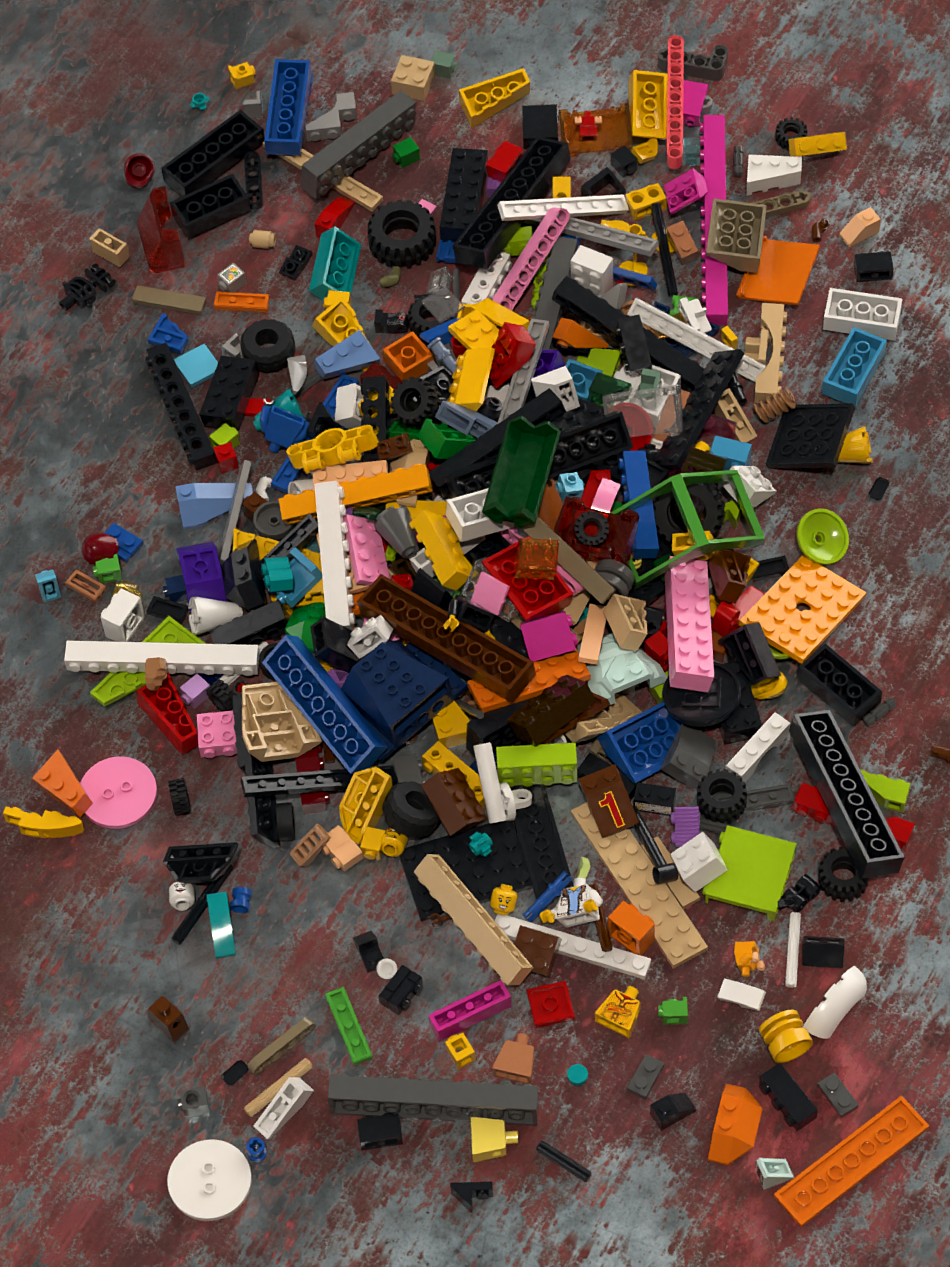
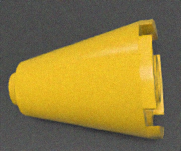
M866 426L846 434L838 462L872 463V458H870L869 454L872 451Z

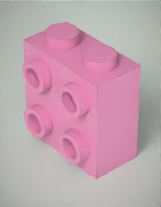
M233 711L197 714L198 745L201 757L213 758L215 756H232L237 754Z

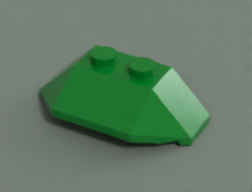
M310 603L293 610L285 628L287 635L299 636L311 652H314L310 626L322 617H326L325 603Z

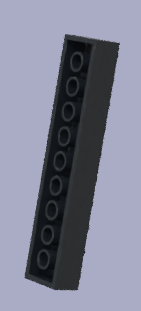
M538 136L535 138L453 244L456 262L483 269L490 267L525 221H502L497 206L500 201L541 199L553 184V177H558L571 160L568 143Z
M614 411L561 431L548 479L633 448L623 413ZM498 455L445 474L444 478L451 499L488 489Z
M823 710L794 714L789 732L861 877L868 878L899 873L904 855L831 711Z

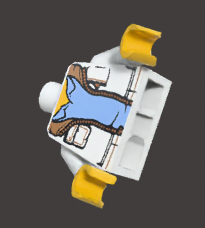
M575 878L574 887L562 890L556 906L552 910H545L540 913L543 923L547 921L553 923L557 919L567 928L599 920L598 908L602 905L603 900L596 890L586 884L584 878Z

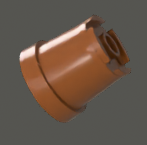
M549 479L550 483H546L537 516L553 531H557L570 525L573 519L562 502L554 479Z

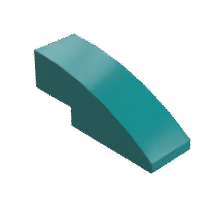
M227 892L207 894L216 959L236 956Z

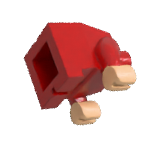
M587 110L584 111L583 117H575V126L579 127V142L597 141V127L602 124L601 116L599 118L598 116H591V111Z

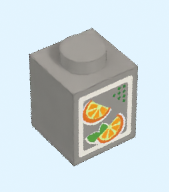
M232 263L217 274L218 286L223 292L235 293L247 284L245 272L235 263Z

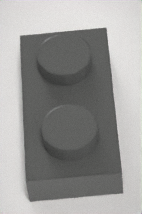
M646 1054L628 1085L627 1091L646 1100L664 1068V1062Z
M835 1072L817 1083V1087L840 1118L858 1109L859 1104Z

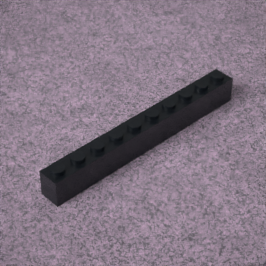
M566 275L554 290L552 300L618 345L622 343L621 336L617 337L615 326L618 325V319L628 316L620 309L611 306L605 299L599 298L590 289L580 285L577 280ZM643 327L651 364L681 375V387L688 391V388H691V392H693L696 383L703 374L704 368L695 360L685 356L682 351L670 346L667 341L654 335L651 330Z

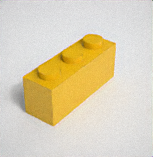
M845 132L788 139L790 156L792 157L847 150Z

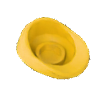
M780 671L781 676L769 683L752 684L753 697L756 699L779 697L786 690L787 678Z

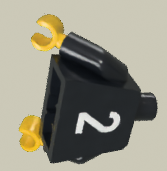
M456 595L449 602V619L443 624L444 629L450 627L451 632H453L459 625L458 620L483 630L484 634L495 639L491 634V622L495 614L467 598Z

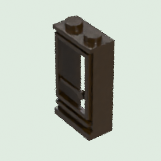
M692 445L682 473H687L689 465L707 472L724 471L728 457L724 456L722 458L714 455L711 451H703ZM719 482L714 483L716 485V489L718 488ZM674 500L671 506L672 515L682 518L678 505H676V500ZM704 508L702 514L696 512L700 523L705 519L706 508Z

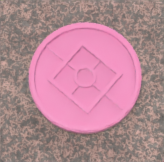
M111 757L96 763L85 773L80 782L93 802L84 814L93 823L104 828L122 829L137 824L151 812L157 799V785L152 772L142 762L129 757Z

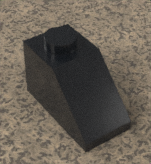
M686 1093L670 1094L650 1104V1115L661 1131L697 1110Z

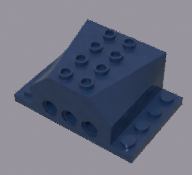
M399 640L380 643L352 667L341 687L344 694L388 747L378 758L380 762L385 760L432 720L437 713L468 689L467 684L446 665L444 666L441 660L412 643H408L405 646Z

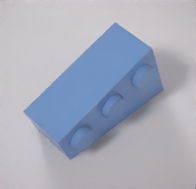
M358 330L314 360L313 366L324 380L346 374L347 372L362 370V368L379 365L380 357L362 332Z

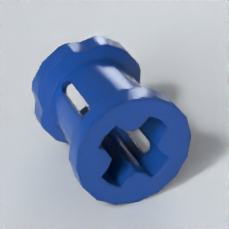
M253 1137L247 1142L246 1148L249 1158L253 1162L263 1161L267 1156L264 1141L259 1137Z

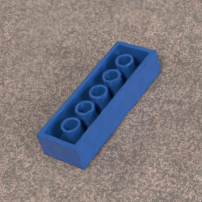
M275 59L264 138L266 154L301 156L311 82L310 60Z

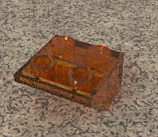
M531 537L520 538L515 554V578L554 580L557 571L559 540H552L550 538L533 539Z

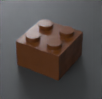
M520 925L514 945L534 967L530 972L550 978L562 939L558 936Z

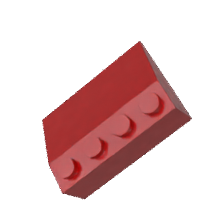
M530 536L482 561L483 566L492 577L510 586L507 597L525 621L554 614L571 603L574 593Z

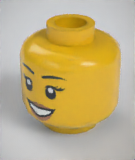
M501 884V887L493 889L490 899V907L493 908V912L509 915V913L515 910L518 894L512 890V886Z

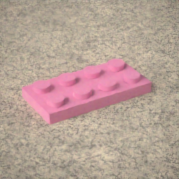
M346 514L343 518L348 528L346 538L349 543V553L356 584L371 586L380 574L390 579L381 534L374 526L377 520Z

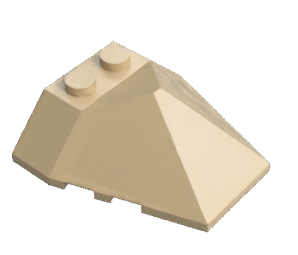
M278 682L242 686V737L248 753L261 762L296 758L322 742L320 735Z
M615 693V704L608 706L585 721L577 722V726L564 734L573 743L590 740L642 713V711L622 693Z

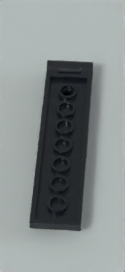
M239 680L233 687L235 695L232 696L238 768L246 772L245 776L273 774L272 761L261 762L248 753L242 737V686L250 684L244 680ZM276 795L247 797L251 836L272 848L279 847Z

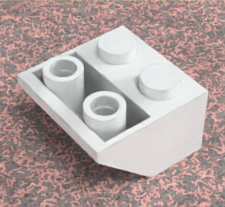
M566 366L531 379L536 397L550 388L562 401L566 412L580 407L573 378Z
M732 466L730 470H738L753 508L777 492L772 487V483L760 474L761 471L757 467ZM730 481L720 482L738 502Z

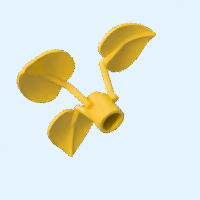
M601 220V225L648 237L645 231L642 232V227L638 224L630 226L628 223L620 220ZM655 232L652 235V239L658 240L657 234ZM667 236L670 253H673L674 249ZM633 252V262L625 261L618 267L645 275L648 274L646 263L637 262V253ZM626 283L627 286H635L633 284Z

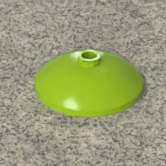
M814 509L806 513L797 526L798 545L803 554L817 564L828 565L837 562L845 555L849 545V534L845 523L836 513L827 509Z

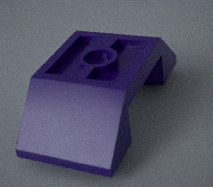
M214 542L176 548L185 583L188 605L191 597L227 602L223 576Z

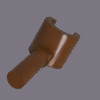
M433 913L429 917L432 921L438 919L437 922L432 923V926L435 928H440L443 922L452 919L450 915L440 917L437 913Z

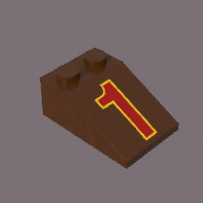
M615 764L579 778L581 789L602 839L639 824Z

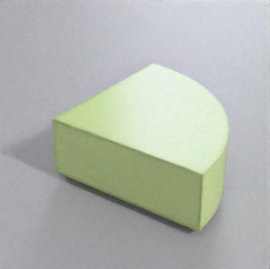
M581 857L577 878H584L586 880L591 867L588 858Z

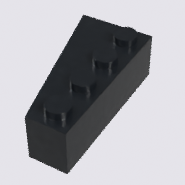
M276 600L267 603V605L259 609L251 610L248 614L241 617H236L224 625H219L209 632L213 644L259 646L262 642L270 639L274 641L281 640V636L286 635L285 628L291 616L281 602Z

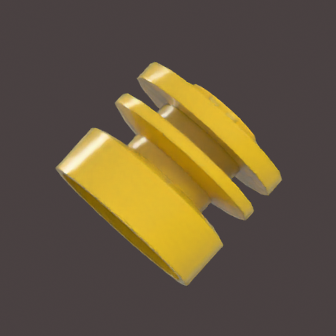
M786 1010L777 1013L767 1019L759 1028V1033L764 1037L765 1044L769 1045V1052L776 1063L794 1060L806 1053L813 1045V1040L807 1029L802 1028L803 1022L796 1010Z

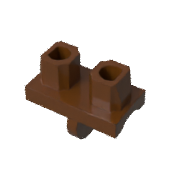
M404 433L378 442L377 451L380 461L395 457L399 458L401 455L413 452L409 434Z

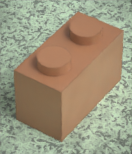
M682 220L667 227V236L681 265L683 266L698 259V249L684 221Z

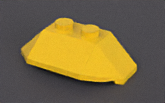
M376 766L353 774L339 805L343 830L358 845L362 842L366 826L375 828L383 813L382 806L385 797L392 788L391 776Z

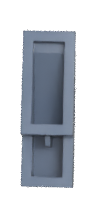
M444 400L435 415V418L465 435L470 433L477 438L498 423L476 411Z

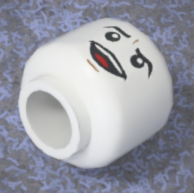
M175 882L169 887V903L173 908L184 911L193 906L195 902V889L191 883Z

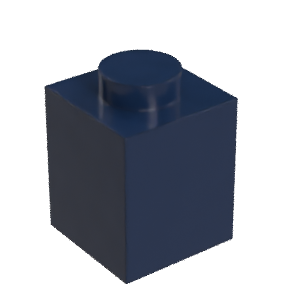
M183 575L165 578L167 585L163 586L165 598L169 597L170 601L176 603L186 601L187 596Z

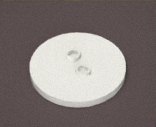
M203 1140L189 1145L176 1156L168 1173V1189L172 1201L182 1213L200 1221H215L233 1214L247 1199L252 1184L250 1166L243 1153L230 1143L220 1140Z

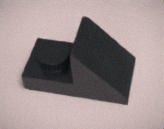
M322 402L318 403L306 430L311 439H315L320 433L326 431L327 428H339L331 413Z
M372 931L353 937L367 973L376 970L377 963L384 959L378 946L377 937Z
M492 1181L450 1183L451 1195L471 1213H473L472 1198L486 1200L489 1197H493Z

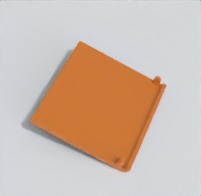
M763 236L758 273H744L736 296L746 300L799 305L820 245L769 240L766 236Z

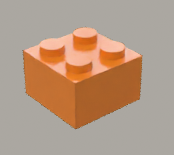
M413 331L383 349L385 364L401 382L404 379L409 380V377L418 378L427 373V363L434 361L432 352Z
M623 900L608 916L610 937L631 953L642 956L655 942L654 921L649 916H644L638 912V909L633 904H628Z

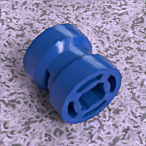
M246 887L233 888V900L230 903V910L235 913H248L250 911L249 900L252 898V891Z

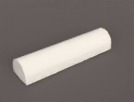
M491 743L474 745L473 748L489 824L505 821L506 814Z

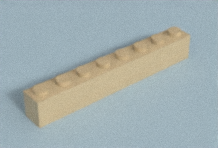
M427 854L414 871L418 876L419 882L427 887L430 895L442 905L443 911L451 916L453 923L461 928L465 933V937L476 946L477 952L484 956L489 962V966L500 975L501 981L506 985H520L534 967L441 856Z

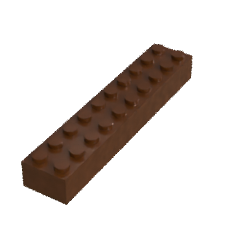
M382 574L357 600L362 615L369 619L372 617L375 619L382 615L393 628V633L512 703L536 675L533 661L469 624L458 620L459 625L453 632H451L450 627L444 629L443 624L449 619L448 612Z

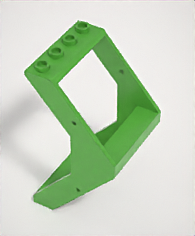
M738 470L681 473L672 476L609 513L608 518L609 532H613L615 539H613L615 548L617 550L620 549L622 554L620 556L621 563L626 565L635 576V589L683 562L717 550L759 546L765 540ZM730 481L752 536L707 540L686 486ZM672 491L694 546L639 577L617 520L651 499Z

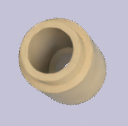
M254 230L253 233H250L249 243L252 244L253 248H274L276 234L271 231Z

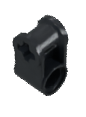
M646 606L647 635L643 642L660 631L665 610Z

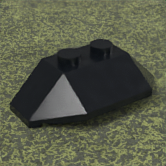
M253 539L239 545L221 565L225 598L249 611L266 604L257 540Z
M238 843L170 846L163 863L177 882H213L226 872L234 858Z

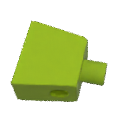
M593 348L588 357L578 356L577 362L601 370L602 386L611 389L613 386V376L618 371L621 363V351Z

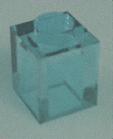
M683 138L682 165H700L701 138Z

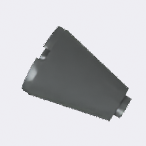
M399 505L400 508L396 509L394 506L389 507L377 516V523H374V526L402 558L411 559L416 556L419 547L415 530L409 525L412 521L410 511L403 505Z

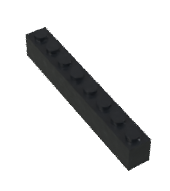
M550 388L430 471L432 485L445 498L450 493L444 475L499 455L509 420L523 416L534 426L546 421L552 423L566 413L562 401Z

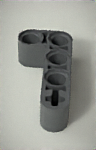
M716 45L712 50L711 56L684 52L683 75L712 81L721 80L724 77L728 64L727 47ZM668 48L661 49L658 52V68L664 72H668Z

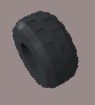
M273 319L256 321L247 327L241 336V353L243 358L255 360L259 371L275 372L287 366V359L294 356V336L291 329L283 322ZM264 344H274V346L268 348L261 347Z
M413 781L394 785L386 795L382 806L384 818L389 826L397 833L409 838H420L430 835L435 831L441 820L421 783Z

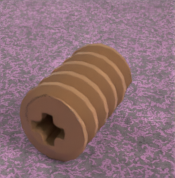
M787 386L785 387L786 393L781 389L779 390L780 396L773 393V400L768 396L766 397L767 403L760 400V407L754 403L758 416L765 423H768L770 418L776 419V414L781 416L783 414L782 410L786 413L789 412V407L791 409L796 407L794 396Z

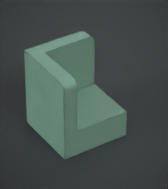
M642 369L641 385L638 392L639 397L656 400L661 383V371Z

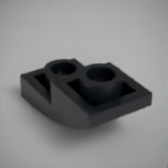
M296 245L290 257H286L279 274L296 279L312 257V251Z

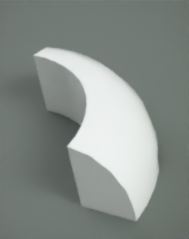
M853 966L841 976L843 980H840L836 985H832L824 995L826 1000L814 1008L802 1028L807 1029L810 1034L819 1038L827 1039L831 1037L848 1011L866 994L867 982L863 973L857 967Z

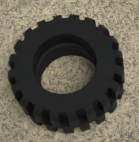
M397 200V202L390 201L387 205L380 206L378 211H374L368 221V241L372 255L376 259L378 258L380 263H386L388 267L412 268V265L417 266L421 264L422 260H427L429 254L431 255L434 251V246H436L434 218L427 208H422V205L417 202L414 204L410 200H407V202ZM397 229H410L416 232L414 236L404 240H396L387 236Z
M714 483L686 486L689 494L699 497L704 503L706 516L701 525L704 531H710L714 537L721 528L726 513L724 512L725 501L722 500V493L715 488L716 485ZM672 491L653 499L657 533L660 536L662 535L667 543H672V534L688 532L687 528L678 525L671 515V506L675 500Z

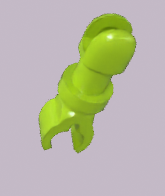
M537 277L534 278L535 289L532 291L533 298L531 299V306L534 309L536 300H540L539 288L544 285V282H539Z

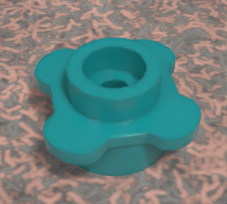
M196 93L192 97L193 102L190 103V107L205 110L207 108L206 104L210 99L203 93Z

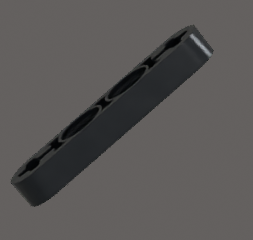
M248 151L244 155L246 194L249 197L251 209L258 210L263 206L260 156L256 151ZM252 158H254V165H251ZM251 171L258 172L255 176L249 175ZM252 185H258V186H259V187H258L257 189H255V190H252V189L249 188V187L252 186ZM253 196H256V202H253Z

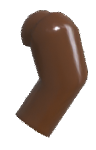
M822 218L813 224V242L818 243L821 241V233L830 225L827 218Z

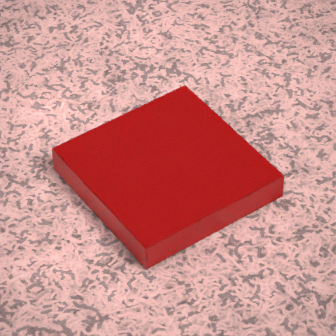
M566 980L526 989L535 1029L575 1020Z

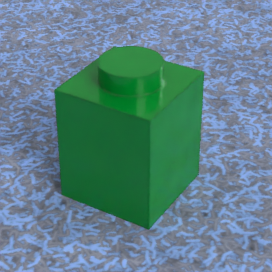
M409 137L393 145L392 158L395 163H399L401 168H404L420 160L419 147Z

